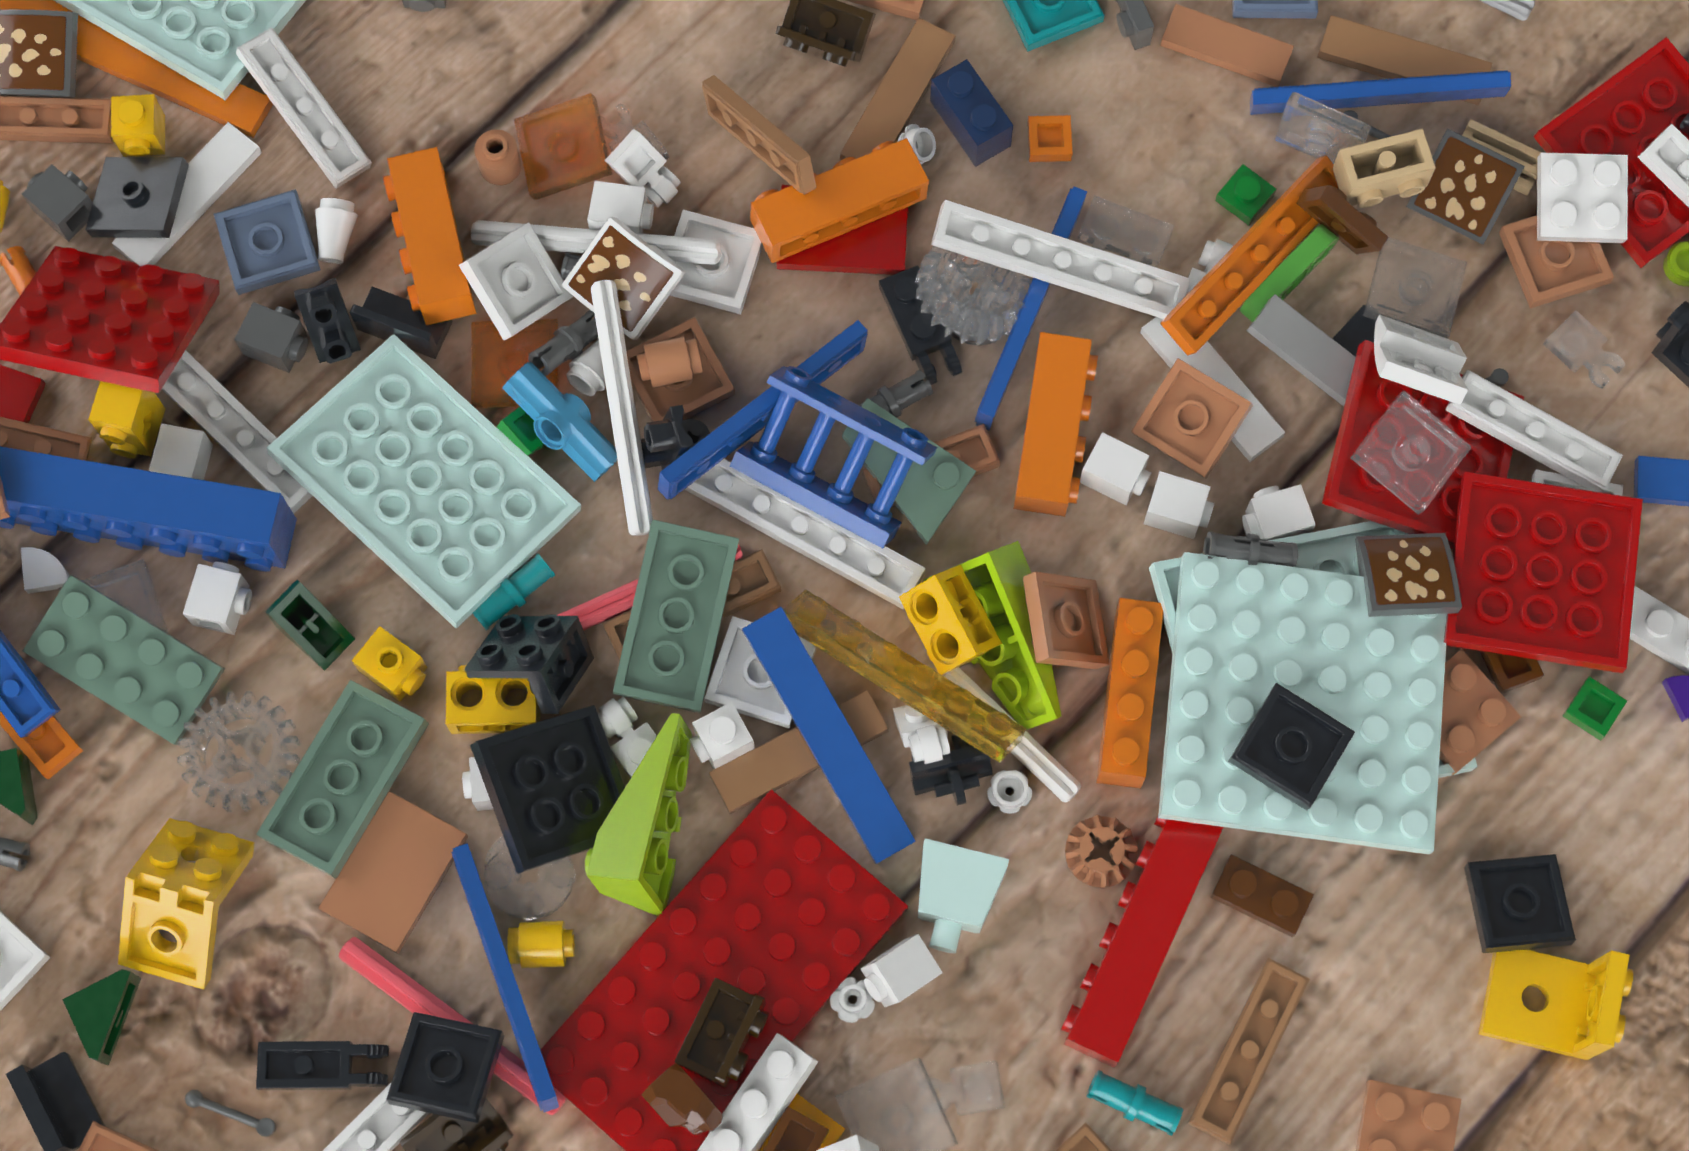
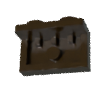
M790 0L782 26H777L775 34L786 37L784 46L804 53L808 52L809 46L825 51L822 59L846 67L848 60L860 62L876 14L838 0Z
M714 978L674 1063L726 1088L730 1078L738 1081L749 1058V1055L743 1053V1050L750 1036L755 1038L760 1036L769 1016V1012L763 1010L766 1004L765 998L757 994L753 996L720 979Z
M486 1098L479 1123L433 1114L399 1142L405 1151H505L509 1145L508 1140L514 1134Z

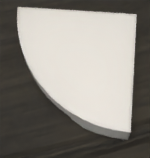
M33 547L21 548L24 590L30 594L62 589L69 578V574L60 561L42 549Z

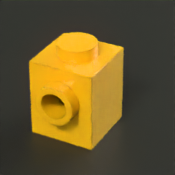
M154 94L111 97V137L123 157L165 154V114Z
M381 626L377 628L351 660L361 674L399 702L406 694L411 696L421 687L426 678L424 672L428 668L420 655Z

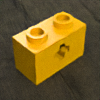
M100 381L88 420L99 433V437L109 446L112 453L126 458H136L137 454L152 456L166 408L155 392Z

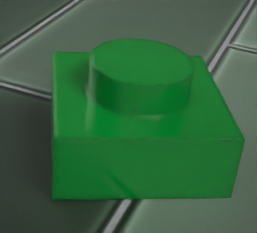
M1242 164L1217 193L1215 201L1249 226L1274 197L1277 189Z
M521 407L507 415L497 425V428L528 457L545 445L534 431V420Z
M1589 676L1583 682L1562 716L1601 741L1622 711L1627 700Z

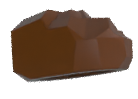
M677 1063L669 1067L641 1094L669 1127H685L694 1135L706 1131L713 1132L722 1123V1113Z

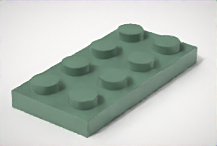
M652 519L613 688L614 695L701 713L739 538Z
M73 575L69 576L22 650L174 745L179 744L225 670L224 667Z
M350 680L256 835L336 879L429 723L425 718Z

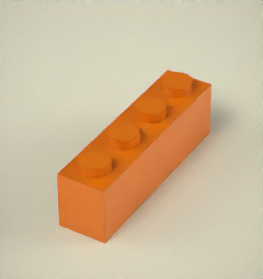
M907 138L896 143L886 141L876 146L867 155L857 159L855 157L842 159L833 166V169L818 175L814 173L817 188L805 195L793 186L780 191L771 189L761 193L755 201L751 202L750 221L771 263H775L927 198L929 179Z
M433 147L387 158L390 175L383 176L388 200H396L398 211L392 212L391 217L397 238L404 236L406 248L399 249V254L405 275L410 273L413 275L415 285L407 286L413 312L421 310L426 326L477 314L471 286L459 267V264L465 260L438 148Z
M1040 332L1013 509L1065 517L1068 503L1077 504L1080 478L1072 477L1074 462H1083L1086 437L1078 436L1080 421H1089L1092 396L1084 395L1086 380H1095L1098 355L1090 354L1092 339Z
M1119 598L1114 617L1096 783L1141 789L1146 778L1163 620V609L1159 602Z

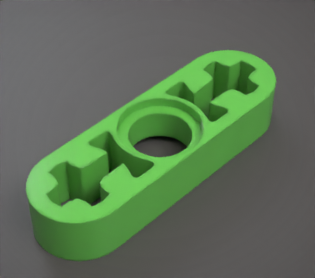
M1323 224L1319 225L1247 298L1240 312L1253 322L1274 294L1284 300L1330 253L1339 238Z

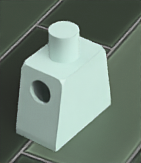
M925 838L922 852L918 918L935 923L929 947L947 953H956L961 930L980 933L1006 874L1009 859Z

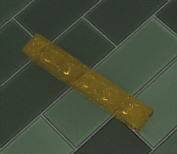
M804 590L783 608L797 635L995 761L1001 763L1022 741L1026 731L1025 727L980 700L968 690L945 678L930 666L923 664L899 649L895 644L872 632L857 620L850 618L826 603L822 598Z

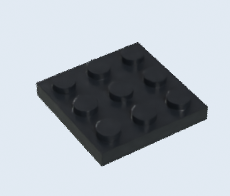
M595 705L478 740L470 745L517 874L588 851L591 848L593 849L598 830L625 788Z

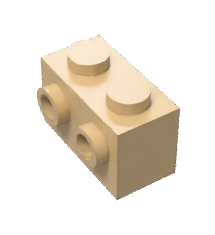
M1419 129L1340 149L1333 166V172L1339 190L1347 197L1346 201L1352 206L1358 204L1359 208H1367L1379 204L1383 201L1384 197L1399 194L1400 197L1405 198L1421 193L1428 186L1436 167L1424 130Z

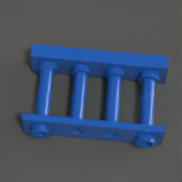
M782 366L772 373L766 382L781 390V394L760 441L754 443L749 441L735 452L730 467L883 549L895 538L902 524L901 521L892 517L890 509L913 461L920 465L925 464L935 454L938 447L928 443V438L923 433L912 428L902 429L813 382L811 375L806 371L793 366ZM798 399L817 409L820 413L798 461L790 463L777 456L778 453L775 448ZM835 420L859 433L836 483H828L815 476L816 473L813 469ZM875 440L897 452V455L875 502L867 504L854 497L852 488Z

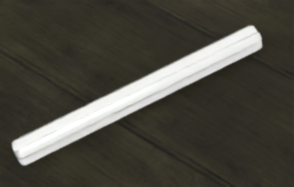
M478 220L472 224L471 240L475 245L490 246L524 224ZM530 224L546 251L584 254L600 231ZM635 233L648 245H656L673 261L713 265L720 261L721 243L716 239Z
M601 280L594 282L591 286V294L628 530L633 536L647 535L650 532L653 516L617 288L613 280Z

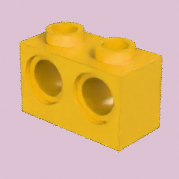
M961 565L935 574L899 596L909 620L914 625L927 650L928 657L934 663L940 676L955 668L966 665L1002 644Z
M467 665L459 666L458 671H446L445 724L451 734L504 733L540 722L541 710L535 695L531 692L528 679L468 678L464 670ZM519 688L528 692L526 700L518 706H509L505 703L506 695L513 689ZM476 689L483 692L482 699L477 705L465 707L460 704L462 695L468 690Z

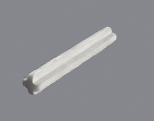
M959 667L944 675L941 680V686L1062 802L1070 801L1081 788L1080 782Z

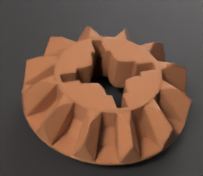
M1097 814L1080 821L1072 829L1065 845V858L1069 869L1078 880L1092 887L1106 888L1119 884L1130 875L1136 864L1138 846L1131 829L1119 822L1116 817L1110 818ZM1090 836L1094 840L1097 839L1101 844L1108 841L1112 842L1113 840L1117 841L1109 852L1113 867L1109 861L1106 862L1102 857L1086 862L1094 850Z

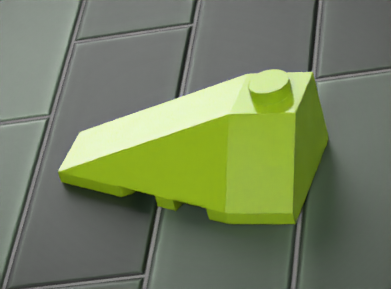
M1019 541L959 564L962 566L1002 642L999 646L971 661L972 664H980L992 680L993 692L1024 730L1062 717L1052 664L1036 663L1023 582V576L1030 574L1031 570Z
M671 713L598 830L594 847L588 850L585 858L586 875L599 893L655 916H659L667 907L674 879L676 859L668 858L670 838L672 832H680L682 817H678L676 792H682L686 787L691 747L689 739L692 738V732L679 713Z

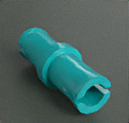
M536 554L531 561L521 567L511 577L500 583L501 586L472 614L487 631L493 623L516 605L519 608L525 605L527 602L524 599L548 579L553 578L555 573L543 558Z
M1097 1070L1086 1095L1089 1099L1092 1098L1123 1112V1118L1129 1121H1133L1136 1118L1167 1132L1170 1136L1175 1132L1183 1113V1108L1176 1107L1146 1093V1087L1139 1084L1135 1087L1104 1074L1100 1070Z

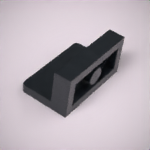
M373 286L363 306L353 304L349 312L357 330L383 340H387L395 334L412 351L436 359L453 322L448 320L426 326L421 310L413 312L410 300Z
M61 1052L33 1069L20 1065L6 1073L43 1151H75L80 1148L93 1121L105 1126L68 1053Z

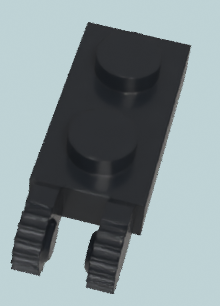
M914 266L879 280V289L912 361H916L919 370L925 374V382L928 380L930 385L938 382L937 372L928 357V354L940 350L946 368L950 371L951 375L955 376L962 373L960 361L952 345V338L919 266Z
M351 1041L258 1042L256 1089L351 1090L352 1086H388V1075L381 1072L352 1074L353 1057L368 1059L388 1057L389 1046L353 1044Z

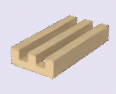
M1470 119L1462 136L1524 165L1525 167L1521 173L1527 175V178L1524 179L1519 176L1513 190L1527 196L1537 178V158L1542 152Z

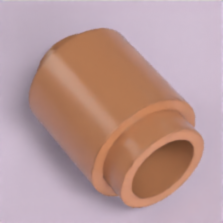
M496 129L483 133L477 139L474 152L482 177L487 182L499 186L513 182L520 174L522 166L518 147L513 136L506 131Z
M683 336L643 345L645 354L636 355L642 381L651 379L652 388L691 380L694 374L703 373L696 338L685 340Z

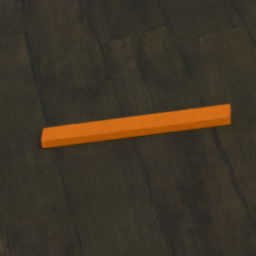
M0 0V10L73 12L54 0ZM78 15L77 59L222 125H226L229 122L240 132L251 138L255 137L273 106L267 95L240 83L229 97L224 100Z

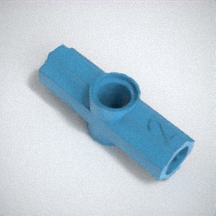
M531 361L523 365L502 387L534 420V431L540 441L553 450L562 449L594 482L618 461L616 448L590 422L591 413L584 401L570 393L563 395Z

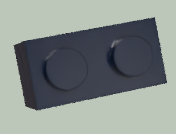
M968 59L931 80L930 102L975 167L1011 147L1013 124Z

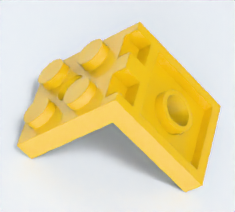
M169 818L125 877L118 965L204 990L211 980L219 906L252 859L255 842L238 838L230 833H221L196 826L188 821ZM159 930L169 931L175 936L177 942H170L164 939Z
M1527 949L1494 952L1478 1034L1584 1060H1589L1613 1048L1615 1042L1620 1043L1625 1030L1626 1017L1620 1014L1622 997L1629 995L1633 983V969L1628 968L1630 955L1611 950L1590 964ZM1526 987H1535L1543 993L1545 1006L1541 1011L1533 1012L1524 1006L1522 992Z

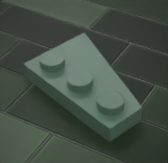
M868 398L861 406L902 429L911 428ZM847 426L842 434V438L852 448L859 432ZM929 439L928 443L938 447L935 454L923 465L913 461L894 501L895 506L910 521L926 545L976 473V470ZM875 440L863 465L881 485L885 481L897 452Z

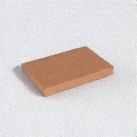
M389 791L318 909L399 954L454 862L451 853L453 851L452 848L463 845L468 835Z

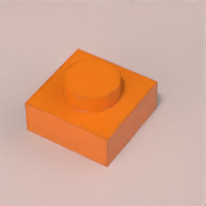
M1071 115L1028 116L1029 162L1072 161Z

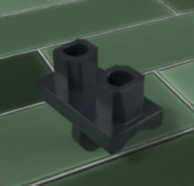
M336 278L313 288L294 291L319 363L341 361L350 358L352 353L361 350Z
M683 405L669 407L663 420L648 422L644 427V438L640 440L645 468L661 466L663 470L709 435L708 427L696 419L682 421L684 414Z
M972 728L957 731L951 736L954 750L950 751L949 754L942 755L943 760L924 764L923 760L914 762L912 756L909 767L915 795L930 791L935 792L936 798L953 794L956 805H962L966 803L964 790L979 787V778L993 775L990 760L991 751L988 742L981 743Z

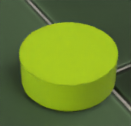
M1689 241L1675 244L1666 254L1663 261L1665 275L1670 281L1679 286H1689Z

